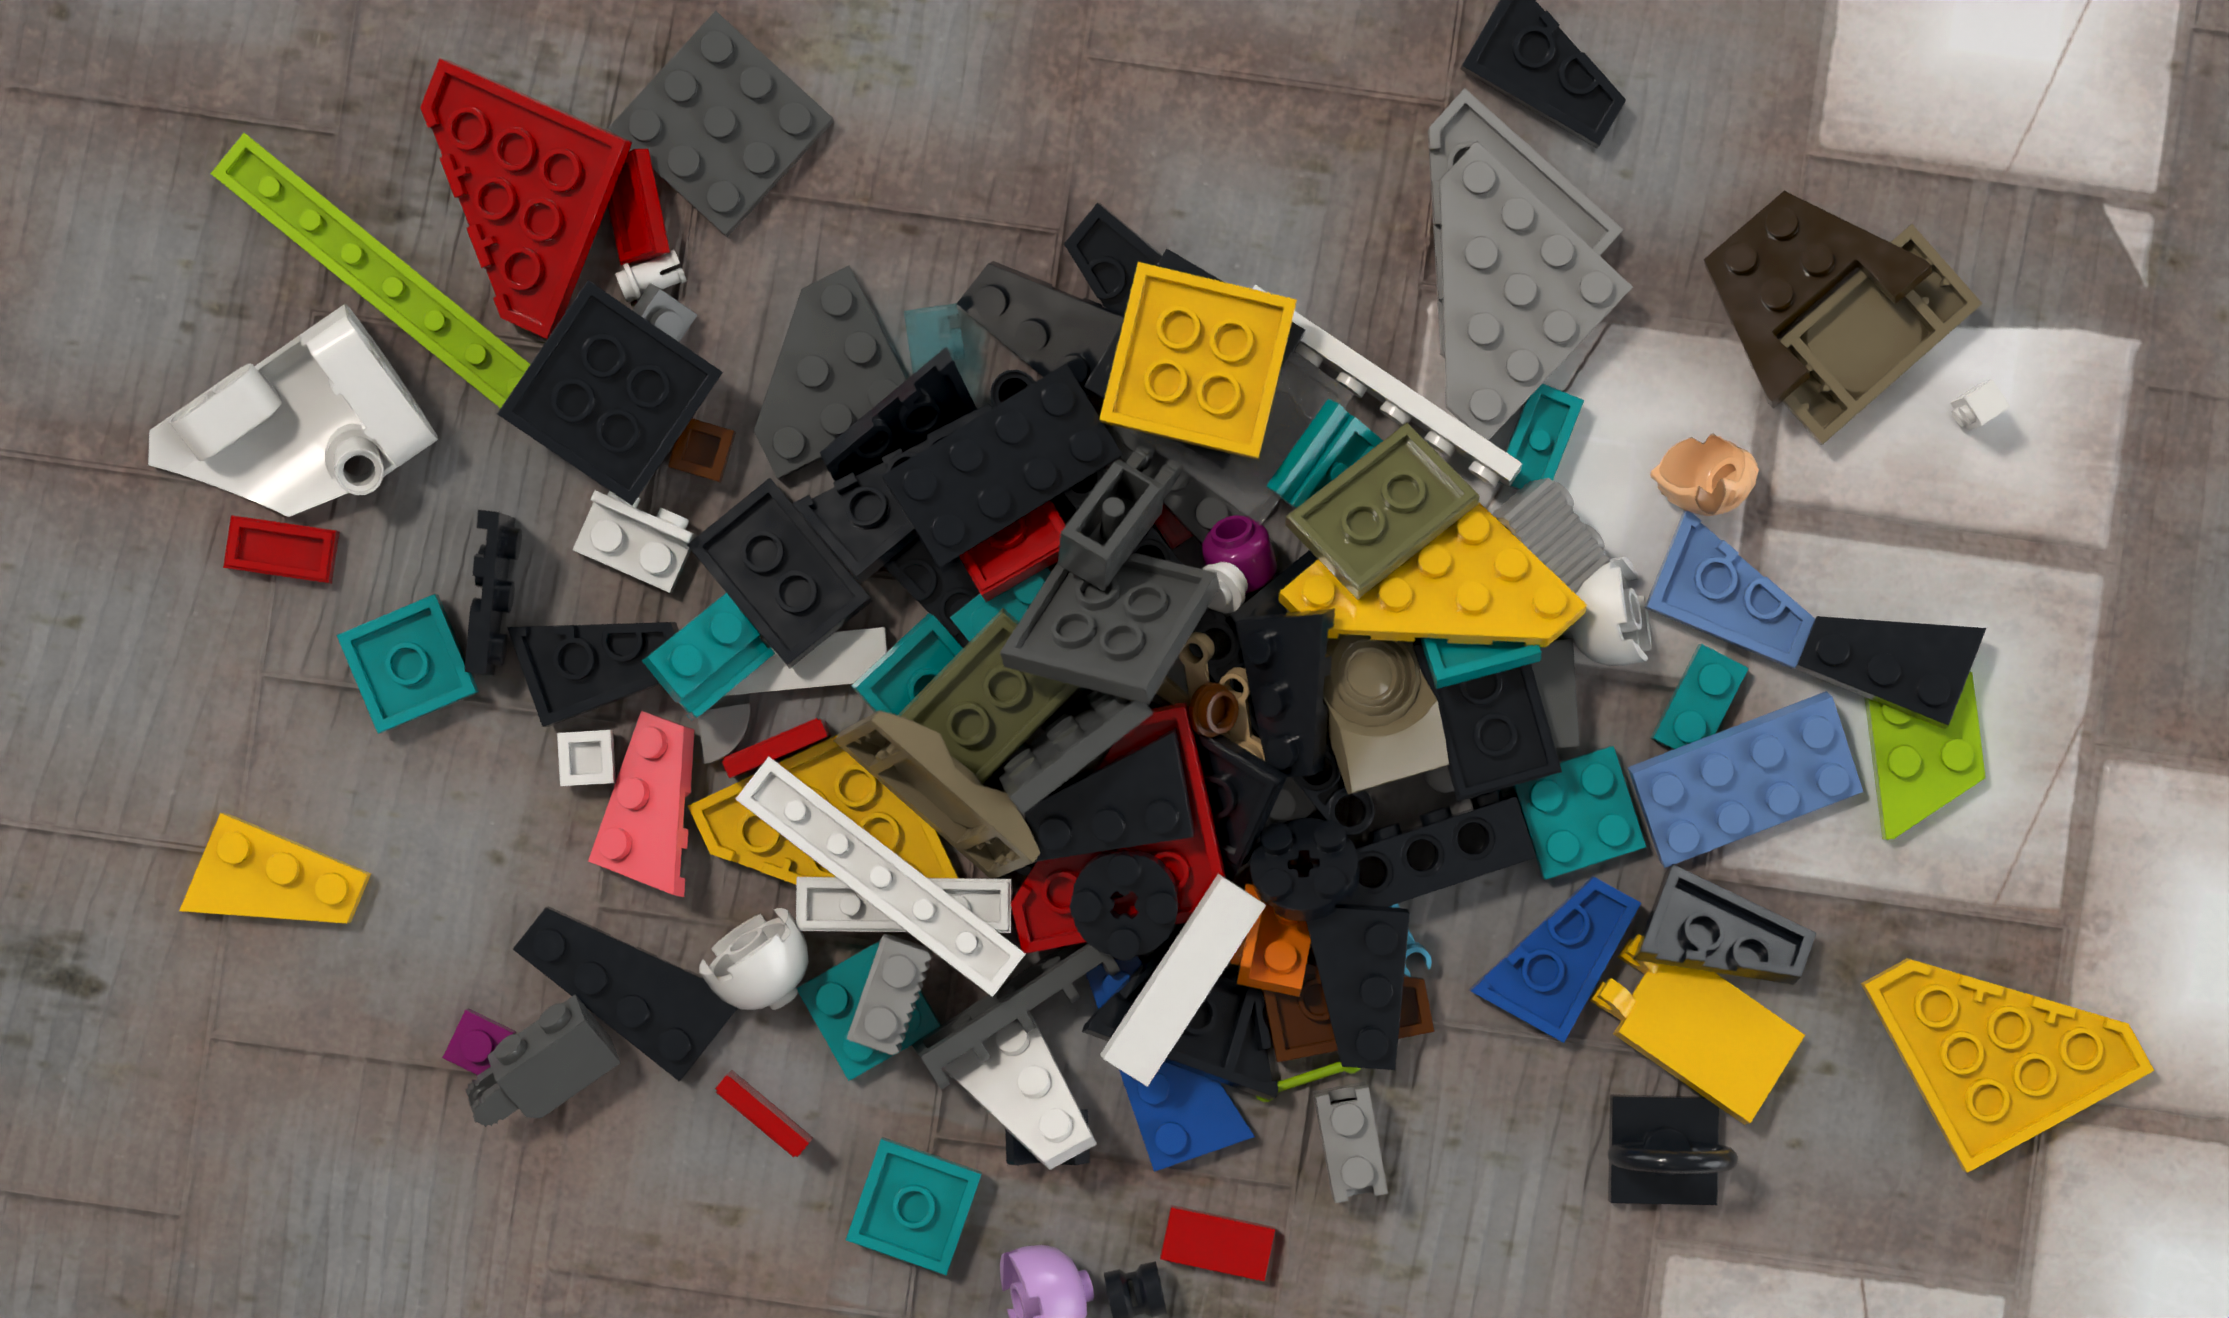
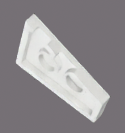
M1028 1011L1027 1014L1034 1023L1035 1029L1026 1033L1016 1019L982 1041L991 1058L981 1063L973 1049H970L942 1069L1004 1125L1040 1162L1051 1170L1097 1145L1042 1033L1032 1014Z

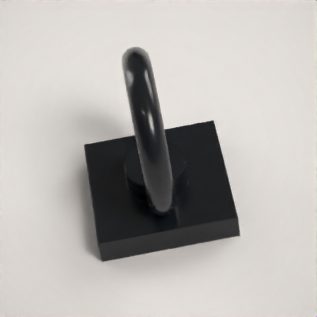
M1610 1094L1609 1150L1607 1153L1609 1159L1608 1201L1610 1203L1717 1205L1718 1172L1729 1171L1738 1162V1155L1735 1150L1728 1146L1719 1145V1107L1703 1096Z

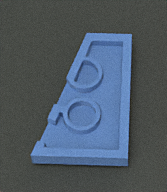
M1684 510L1644 608L1791 669L1795 668L1815 618L1768 577L1761 575L1740 557L1739 553L1726 541H1722L1704 526L1697 516Z

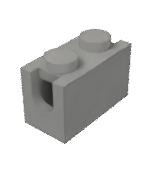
M1360 1082L1312 1091L1330 1190L1334 1202L1348 1201V1197L1363 1193H1374L1375 1196L1388 1194L1367 1084ZM1356 1098V1100L1345 1101L1334 1104L1330 1103L1341 1099Z

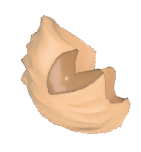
M1712 433L1704 443L1690 437L1675 444L1667 451L1660 464L1650 472V476L1658 483L1657 488L1661 491V494L1667 497L1669 502L1691 513L1714 516L1737 508L1748 497L1756 484L1759 469L1751 453Z

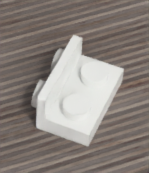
M594 490L590 499L594 501L573 550L672 593L691 552L687 544L698 536L685 530L689 520L661 507L655 517L637 509L640 498H637L632 506L610 490L608 495Z

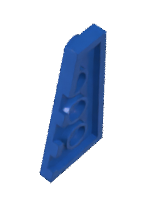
M1138 955L1124 961L1114 958L1121 972L1113 977L1104 970L1102 963L1086 973L1098 1009L1142 964ZM1163 1062L1147 1087L1119 1069L1154 1172L1255 1137L1220 1082Z

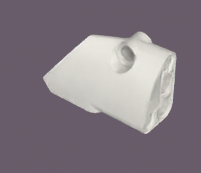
M344 304L256 366L250 363L239 368L149 430L148 465L221 488L290 517L348 493L366 495L375 491L381 484L384 476L407 462L439 438L386 356L353 311ZM358 455L368 457L373 462L372 469L362 476L349 474L344 469L345 462L349 458Z

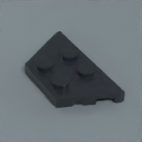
M1165 945L1158 947L1084 1024L1082 1032L1109 1041L1170 947ZM1225 968L1164 1062L1262 1098L1274 1099L1277 1097L1278 1085L1277 1080L1272 1081L1267 1049L1271 1048L1269 1029L1263 1020L1262 1014L1265 1007L1262 989L1237 984L1239 973Z

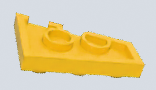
M223 812L219 814L179 911L347 924L351 923L371 873Z

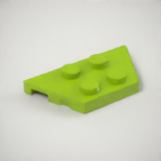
M1969 672L1950 724L1946 729L1864 697L1882 839H1895L1986 778L1972 672Z

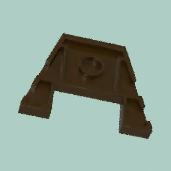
M1786 191L1778 195L1704 259L1707 272L1741 341L1747 359L1758 378L1763 394L1773 409L1810 378L1809 370L1776 336L1851 271L1858 267L1894 304L1898 303L1932 274L1931 265L1925 259Z

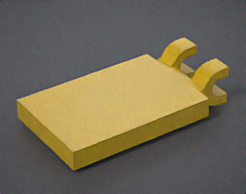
M1636 935L1634 940L1628 939L1617 957L1641 971L1644 976L1632 994L1617 981L1609 978L1606 983L1601 982L1598 985L1590 1001L1621 1020L1613 1033L1616 1037L1742 1124H1750L1805 1037V1034L1715 972L1633 960L1641 935Z

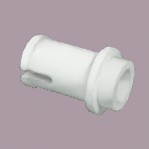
M674 249L670 250V253L630 267L628 263L623 264L625 270L615 273L627 303L634 300L638 301L650 283L662 290L680 282H687L681 267L665 274H660V271L680 264Z

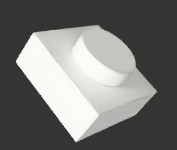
M613 730L557 733L560 786L616 783Z

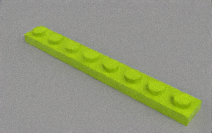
M243 133L210 174L501 408L530 366V363L246 133Z

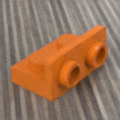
M1246 883L1245 891L1259 899L1254 886ZM1266 904L1262 913L1230 960V964L1240 966L1237 984L1300 997L1311 943L1306 921L1285 919L1275 914L1274 908Z

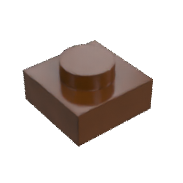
M692 418L674 445L668 467L721 483L736 432Z

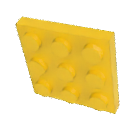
M1138 262L1099 419L1100 422L1259 460L1297 299Z

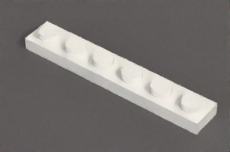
M1254 285V287L1252 288L1255 290L1266 292L1257 285ZM1296 311L1294 312L1292 322L1306 330L1294 351L1296 356L1314 368H1318L1321 362L1338 372L1339 375L1335 381L1357 397L1362 398L1365 392H1368L1383 402L1379 410L1385 416L1400 426H1403L1405 423L1409 424L1411 421L1426 431L1428 434L1424 440L1443 455L1451 457L1453 452L1456 451L1471 461L1472 464L1468 470L1486 484L1495 487L1500 481L1508 487L1511 486L1521 471L1522 463Z
M768 757L737 796L736 800L991 997L996 994L1026 955L772 758Z

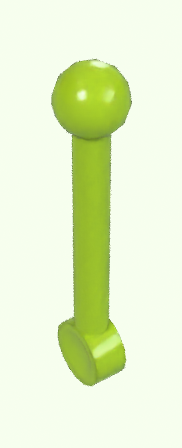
M1336 1062L1278 1081V1093L1343 1071L1354 1074L1360 1068L1342 1067L1341 1062ZM1255 1095V1096L1257 1097V1099L1260 1100V1101H1262V1102H1269V1101L1272 1100V1099L1268 1100V1099H1265V1098H1262V1097H1260V1096Z

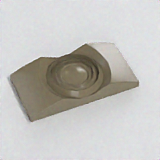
M1913 224L1904 229L1890 243L1925 259L1931 265L1932 274L1898 303L1894 304L1858 269L1779 339L1809 370L1810 375L1808 380L1782 402L1820 445L1829 440L1983 304Z
M1339 634L1338 638H1327L1326 653L1332 655L1331 674L1324 679L1323 703L1328 708L1327 733L1348 795L1449 765L1438 701L1421 672L1413 642L1371 640V635Z
M879 710L842 730L834 739L835 743L989 878H998L1032 864L1039 856L1040 851L1030 828L1008 794L984 787L969 768L950 755L940 733L907 718Z

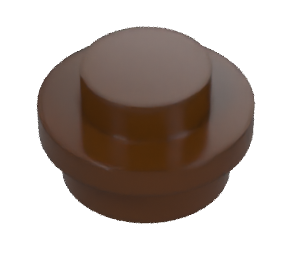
M1214 682L1201 685L1192 695L1188 708L1191 727L1196 733L1207 737H1214L1228 732L1235 725L1239 713L1238 701L1234 694L1224 685Z

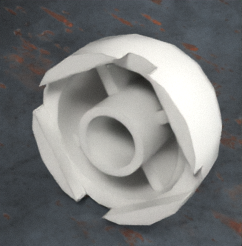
M1625 556L1610 559L1609 563L1600 567L1582 584L1576 595L1587 604L1585 614L1563 632L1565 639L1574 638L1582 654L1594 662L1607 666H1623L1645 662L1648 660V657L1644 652L1651 650L1650 624L1647 609L1644 608L1646 605L1644 595L1637 596L1629 584V581L1639 579L1630 559Z
M783 908L773 909L779 918L767 922L761 914L750 918L730 931L711 948L717 957L710 966L706 964L704 959L699 965L700 974L722 1001L742 1010H757L770 1006L772 1010H776L785 1006L798 994L796 986L804 977L809 960L806 939L802 931H799L796 921L788 910Z

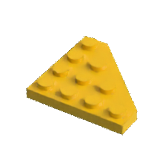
M1480 502L1358 600L1319 559L1279 592L1278 600L1290 613L1335 608L1334 627L1328 629L1327 638H1338L1339 634L1371 635V640L1415 642V638L1418 637L1448 639V643L1492 645L1493 641L1524 642V646L1539 645V647L1549 646L1582 617L1587 608V604Z
M838 735L778 763L926 878H959L938 832L835 743L834 739ZM754 775L688 805L711 855L733 861L795 885L797 884V877H835L736 800L737 796Z
M1908 958L1861 983L1961 1169L1966 1173L2155 1071L2128 1023Z

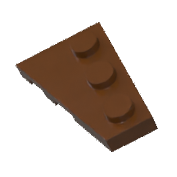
M1306 964L1300 997L1263 990L1277 1063L1337 1051L1316 964ZM1404 976L1398 1039L1435 1032L1425 980L1418 977Z

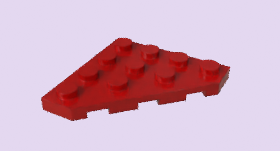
M439 58L420 109L427 127L432 128L442 154V157L439 159L454 198H459L469 224V227H466L480 266L486 269L496 295V297H493L499 316L510 323L548 339L565 314L632 142L456 63Z
M1187 702L1150 709L1153 714L1115 742L1097 768L1098 770L1131 750L1135 751L1158 739L1160 735L1174 728L1177 730L1195 829L1194 837L1117 849V851L1128 850L1134 852L1136 849L1148 852L1160 859L1169 868L1176 880L1179 907L1175 925L1188 921L1218 874L1226 878L1194 733L1189 722ZM1105 851L1036 862L1011 901L1021 950L1025 954L1086 942L1074 924L1069 908L1075 881L1083 867L1092 858ZM1117 891L1112 894L1116 902L1113 909L1121 915L1127 912L1133 915L1137 912L1134 904L1138 897L1135 893L1131 891L1124 896Z

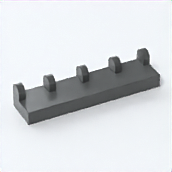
M1087 942L1059 947L1003 984L993 997L989 994L913 1043L912 1046L942 1090L950 1085L947 1074L941 1068L970 1049H973L981 1063L985 1062L991 1056L982 1041L1016 1019L1025 1032L1029 1033L1036 1027L1027 1014L1028 1011L1061 989L1070 1003L1073 1004L1081 997L1072 982L1102 963L1104 970L1111 977L1120 973L1121 970L1112 955L1096 950Z

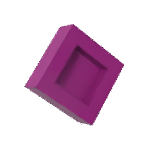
M468 1008L464 1011L442 1058L479 1075L491 1067L487 1055L493 1052L504 1038L515 1034L516 1031Z

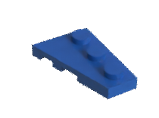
M1592 876L1476 982L1469 991L1564 1043L1640 907L1641 902Z

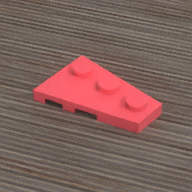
M640 712L588 862L669 894L684 897L685 878L680 877L682 849H687L688 829L683 828L685 797L691 794L694 729L648 712Z

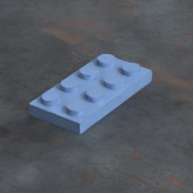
M1827 691L1627 767L1659 861L1664 868L1863 792L1833 697Z

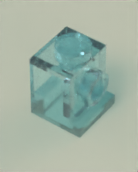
M957 303L904 311L913 374L946 346L955 364L956 360L965 359L961 327L951 328L950 321L960 319Z

